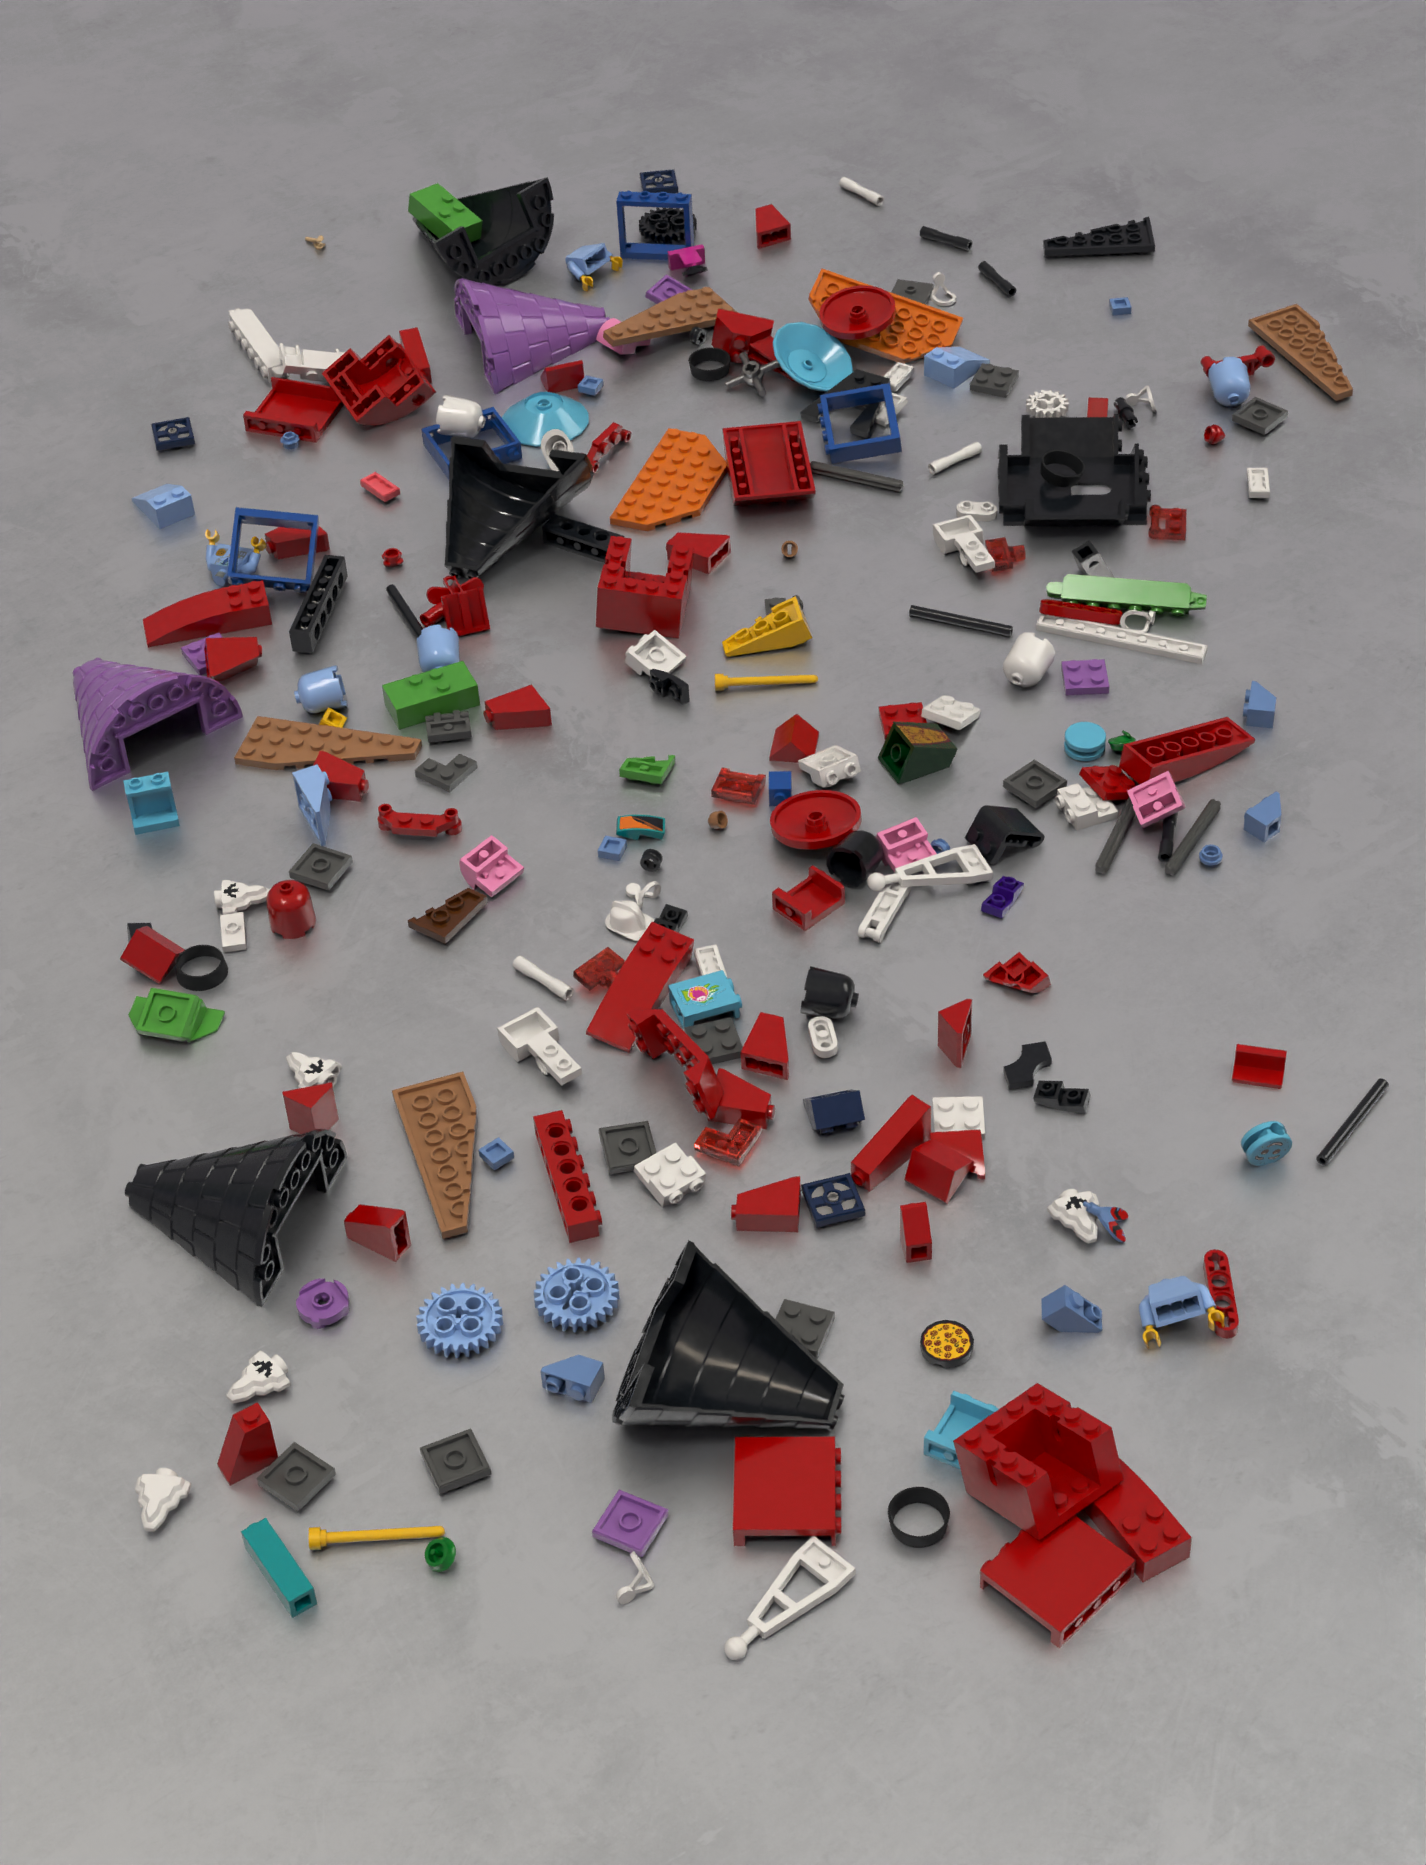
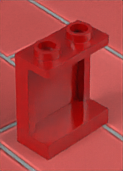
M813 865L809 867L808 878L788 892L783 891L779 887L772 892L773 910L804 931H807L845 904V887L842 883L834 880L824 871L819 870Z

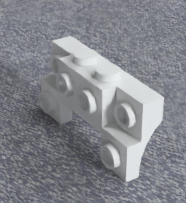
M283 343L279 345L280 363L283 365V373L300 374V379L328 382L322 373L345 353L339 352V349H336L335 352L303 349L300 354L299 345L295 347H284Z

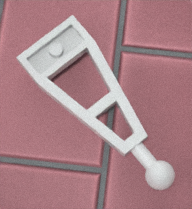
M973 844L953 848L895 868L894 874L883 876L878 872L872 873L867 879V884L873 891H880L885 885L899 883L901 887L971 884L992 880L993 871L977 846ZM956 860L963 872L937 874L933 867ZM920 871L924 873V875H911Z
M812 1536L793 1554L748 1617L747 1623L749 1628L740 1637L734 1636L726 1641L724 1645L726 1656L732 1660L742 1659L747 1653V1645L758 1635L766 1639L837 1593L856 1575L855 1567L815 1536ZM801 1565L825 1583V1585L796 1603L785 1595L782 1590ZM774 1602L785 1610L767 1623L761 1620Z

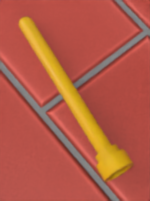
M715 674V691H724V689H728V686L817 683L818 677L816 675L728 678L724 674Z
M442 1526L327 1532L326 1529L321 1530V1527H310L309 1549L321 1550L322 1547H327V1544L442 1537L445 1534V1529Z

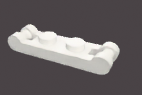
M899 883L885 885L860 924L858 937L873 938V941L881 943L886 930L904 899L909 896L911 887H901Z

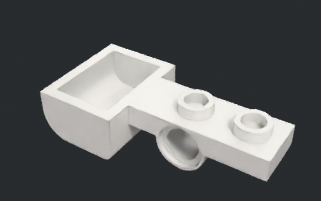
M971 514L933 524L934 540L943 554L959 551L962 564L964 566L970 565L976 573L995 568V560L982 545L983 530Z
M539 1007L497 1028L502 1046L516 1062L533 1055L541 1072L544 1075L550 1073L561 1086L582 1075L581 1067L557 1043L559 1041L558 1027Z

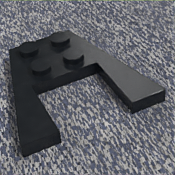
M856 369L825 394L890 383V378ZM820 397L800 412L801 419L815 423L820 421V417H823V415H819L817 405L821 403ZM881 402L860 405L866 408L850 426L852 434L865 438L869 437V430L875 423L874 418L880 411Z

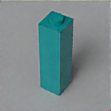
M266 1518L250 1524L241 1531L246 1550L292 1618L317 1605L313 1586Z

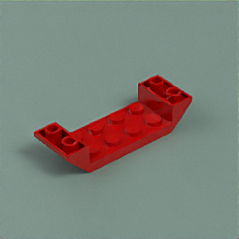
M663 1009L630 1010L627 1012L630 1020L628 1027L633 1035L638 1038L635 1042L642 1053L646 1052L652 1059L665 1051L670 1055L674 1054L681 1067L686 1066L687 1070L683 1072L687 1080L685 1087L690 1095L695 1098L692 1101L695 1109L699 1114L704 1113L710 1120L713 1119L717 1112L723 1089L709 1056Z

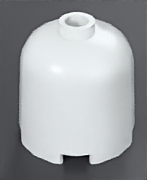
M450 395L442 397L445 401L443 405L438 407L436 424L440 425V429L437 430V433L472 438L479 433L481 428H484L485 417L478 403Z
M1025 632L1019 635L1003 663V670L1007 679L1022 688L1036 685L1054 661V655L1056 654L1053 645L1046 638L1041 640L1034 637L1035 633Z

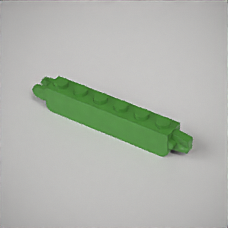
M1067 574L1063 578V582L1052 581L1045 587L1049 598L1061 599L1063 602L1107 607L1117 610L1155 611L1157 615L1169 612L1174 616H1184V614H1189L1191 610H1205L1207 595L1191 592V587L1187 583Z

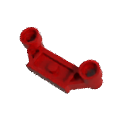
M1263 345L1258 346L1252 355L1236 357L1240 358L1242 363L1247 366L1249 376L1254 375L1261 365L1263 367H1270L1275 362L1273 353ZM1205 356L1201 359V365L1207 377L1212 364H1217L1221 361H1215L1210 356Z
M613 422L592 442V446L587 454L593 467L591 472L595 473L598 470V460L606 455L612 447L620 441L629 442L632 435L631 431Z
M382 804L378 807L379 816L377 819L379 828L383 831L392 830V834L437 837L443 831L448 835H457L462 831V822L455 808L446 809L442 815L395 812L389 804Z

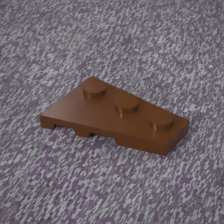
M467 888L445 900V904L437 909L432 907L426 910L424 916L418 919L415 917L409 919L408 927L446 944L488 903L487 896Z

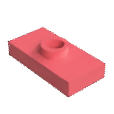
M377 472L360 480L363 488L383 502H387L400 495V488Z

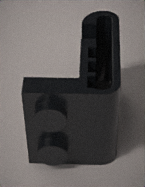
M990 805L981 807L965 836V839L971 845L975 844L982 856L990 864L996 865L1006 846L1025 847L1028 843L1032 848H1035L1045 838L1044 834L1017 808Z

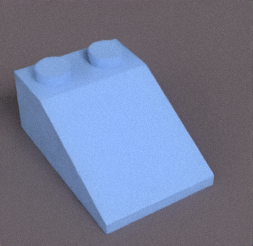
M936 347L924 356V375L951 388H956L977 373L982 363L989 364L990 360L962 347Z
M164 484L132 498V502L159 529L195 515L192 496L180 485Z
M317 764L292 772L298 806L320 845L323 846L326 845L332 795L327 788L329 784L327 773L325 771L322 772Z

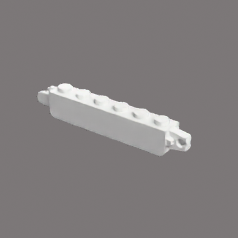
M240 308L230 310L229 329L231 333L234 332L236 340L241 342L243 350H247L249 358L254 360L257 369H260L263 378H267L270 384H272L271 377L288 379L290 373H283L279 347L251 309L241 310Z

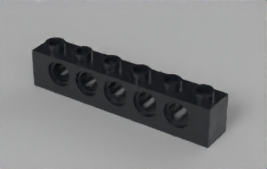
M324 555L289 630L292 651L313 653L348 577L345 556Z

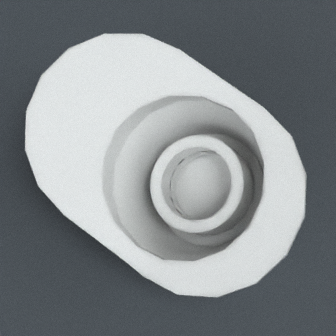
M552 429L546 432L541 440L542 453L549 467L554 471L559 470L549 457L552 449L575 452L568 436L559 429Z
M614 900L610 914L605 919V925L609 930L633 941H639L650 923L654 922L653 918L642 913L637 903L629 900L621 902Z

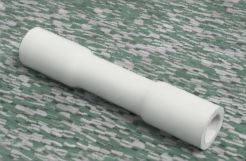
M847 177L841 178L839 182L840 187L860 195L877 206L883 204V196L858 185Z
M979 442L972 443L956 453L928 464V470L932 475L937 474L953 464L981 453L982 447Z
M518 956L514 960L513 968L538 981L566 1001L572 997L574 989L569 985L550 976L522 956Z

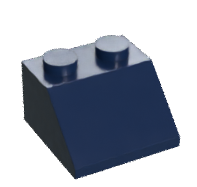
M850 1089L803 1099L811 1127L814 1130L819 1129L820 1133L835 1131L834 1126L843 1124L844 1128L859 1126L858 1121L865 1120L860 1090Z

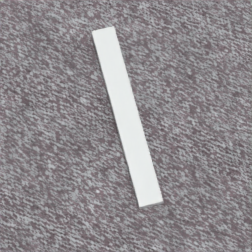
M1041 614L1036 624L1037 631L1202 664L1208 648L1207 645L1085 620Z

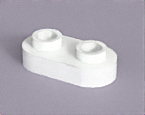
M963 501L957 505L956 515L959 518L971 514L975 521H992L997 517V507L991 502Z
M823 1016L811 1019L808 1024V1030L814 1053L822 1058L834 1056L838 1051V1041L832 1021Z

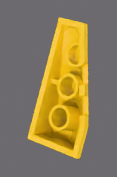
M796 596L771 608L772 612L766 617L762 618L759 616L755 619L756 623L749 628H742L724 640L722 644L726 656L730 657L794 647L812 639L808 623Z

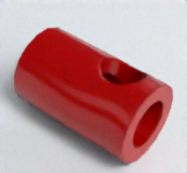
M437 603L427 612L420 615V621L423 626H432L444 618L442 603Z

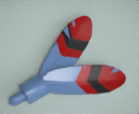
M1083 1202L1086 1211L1097 1216L1115 1240L1120 1243L1126 1241L1123 1230L1116 1223L1128 1218V1213L1118 1207H1099L1093 1202Z

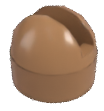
M793 541L784 542L781 548L782 554L788 558L794 557L798 552L797 544ZM788 544H792V555H788Z
M715 811L710 814L708 818L710 827L713 829H723L727 826L728 819L724 811Z

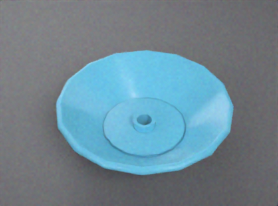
M804 322L788 323L777 330L772 342L774 355L781 368L796 382L809 389L827 392L853 372L851 357L844 345L821 327Z
M538 392L510 406L502 416V419L522 445L541 447L543 436L552 429L563 431L570 441L581 435L589 424V413L580 402L570 397L552 392Z

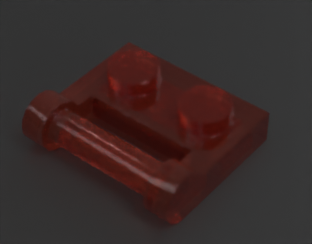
M1152 505L1149 509V515L1151 516V527L1148 530L1149 537L1163 540H1185L1187 509L1161 508L1159 505ZM1159 518L1165 519V529H1160Z
M722 767L711 790V796L755 805L761 789L765 786L766 775L758 774L756 776L733 772L729 768Z

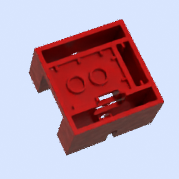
M611 536L597 588L596 627L641 634H650L656 630L663 637L679 639L691 588L694 547L673 544L666 576L630 571L632 538Z
M1038 1383L953 1441L966 1493L1038 1540H1041L1124 1480L1112 1427L1079 1407L1071 1408L1069 1401Z

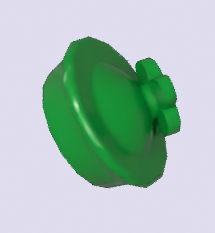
M1124 730L1122 731L1124 735L1108 740L1112 750H1120L1122 753L1124 744L1136 741L1134 737Z
M440 1537L434 1539L426 1547L425 1560L433 1571H446L455 1560L456 1547L449 1538Z

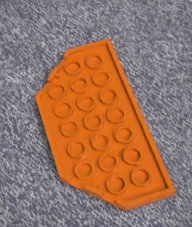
M821 269L808 300L820 319V308L824 301L832 294L848 287L871 285ZM888 292L894 298L896 316L885 330L863 339L848 340L837 338L841 343L905 364L924 358L927 353L936 347H952L963 317Z
M668 428L610 516V524L642 531H651L655 529L656 525L665 523L667 526L681 522V518L689 515L692 518L700 516L727 473L726 461L705 435Z

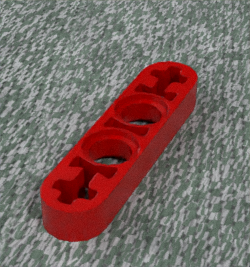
M1049 599L1041 600L1039 612L1045 615L1119 625L1123 612L1117 609Z
M1209 1250L1204 1255L1203 1264L1206 1287L1215 1304L1220 1300L1230 1304L1225 1308L1219 1306L1215 1308V1310L1221 1311L1224 1317H1227L1229 1327H1225V1325L1222 1327L1219 1321H1213L1215 1325L1214 1332L1217 1336L1228 1339L1237 1334L1239 1324L1228 1257L1221 1250ZM1213 1261H1217V1264H1219V1270H1215V1265ZM1214 1280H1222L1226 1285L1217 1287L1212 1282Z

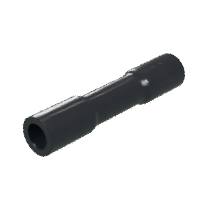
M923 226L920 230V237L944 242L967 251L972 247V240L949 235Z
M982 261L979 264V271L991 279L1008 297L1015 295L1016 288L1008 280L1000 276L986 261Z
M1178 812L1163 819L1162 839L1158 853V859L1161 862H1168L1173 854V837Z

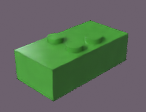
M437 183L409 194L408 212L439 239L458 227L465 228L470 242L481 239L482 220L440 184Z
M463 661L382 685L385 706L399 730L426 722L425 716L434 715L437 712H440V714L453 713V710L463 711L480 705L478 685Z

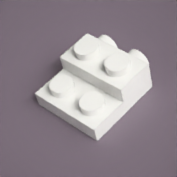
M654 630L649 635L645 634L642 636L636 646L632 645L625 653V663L639 675L645 672L650 676L651 669L672 673L685 661L687 656Z
M837 745L798 760L799 768L809 773L812 782L823 788L831 787L839 780L850 779L861 772L858 756Z
M1077 783L1057 789L1055 803L1064 812L1067 821L1072 823L1076 830L1118 818V810L1110 800H1103L1090 786L1081 788Z
M676 1142L634 1166L635 1174L662 1208L669 1204H676L684 1195L691 1191L696 1192L700 1190L705 1182L706 1173L691 1155L687 1157Z

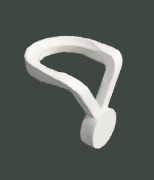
M937 272L933 276V282L936 285L930 295V300L939 306H949L956 302V296L943 284L945 276L941 272ZM939 286L952 297L951 300L940 301L937 299L935 294Z
M1148 385L1138 394L1130 393L1125 398L1126 403L1130 406H1134L1138 402L1151 404L1153 413L1157 412ZM1147 392L1149 399L1140 397Z
M1129 610L1121 616L1120 625L1124 629H1129L1125 622L1128 615L1144 616L1147 619L1144 630L1134 631L1147 633L1149 626L1155 622L1156 612L1149 611L1148 614L1147 612Z
M653 881L641 891L638 884L630 883L626 886L625 892L628 897L635 898L636 903L641 909L644 897L656 898L660 895L661 885ZM655 887L653 893L647 892L650 888Z
M634 1551L629 1555L638 1568L639 1573L629 1586L621 1588L616 1593V1598L620 1604H627L632 1601L636 1593L654 1588V1583L648 1571ZM643 1577H645L648 1583L638 1586Z

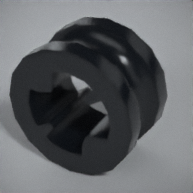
M697 326L692 328L689 334V341L698 346L702 345L706 339V330L700 329Z
M647 849L642 855L640 865L646 871L655 872L659 870L663 857L657 850Z

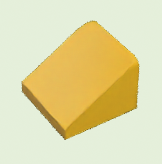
M328 707L318 725L342 728L347 717Z

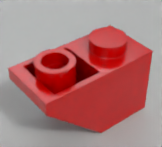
M926 1202L900 1205V1241L906 1263L932 1259V1239Z

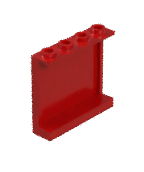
M271 377L272 390L255 412L246 411L243 414L245 430L283 437L286 432H294L299 436V440L316 443L344 404L331 386Z
M735 1437L734 1546H745V1536H831V1544L836 1546V1535H841V1517H836V1511H841V1494H836V1488H841V1471H836V1465H841V1448H835V1437Z
M1074 1515L1041 1540L1036 1539L1021 1529L1017 1538L1011 1543L1007 1542L992 1561L988 1560L983 1564L980 1569V1588L984 1590L990 1584L1050 1630V1642L1056 1647L1061 1648L1134 1577L1136 1560Z

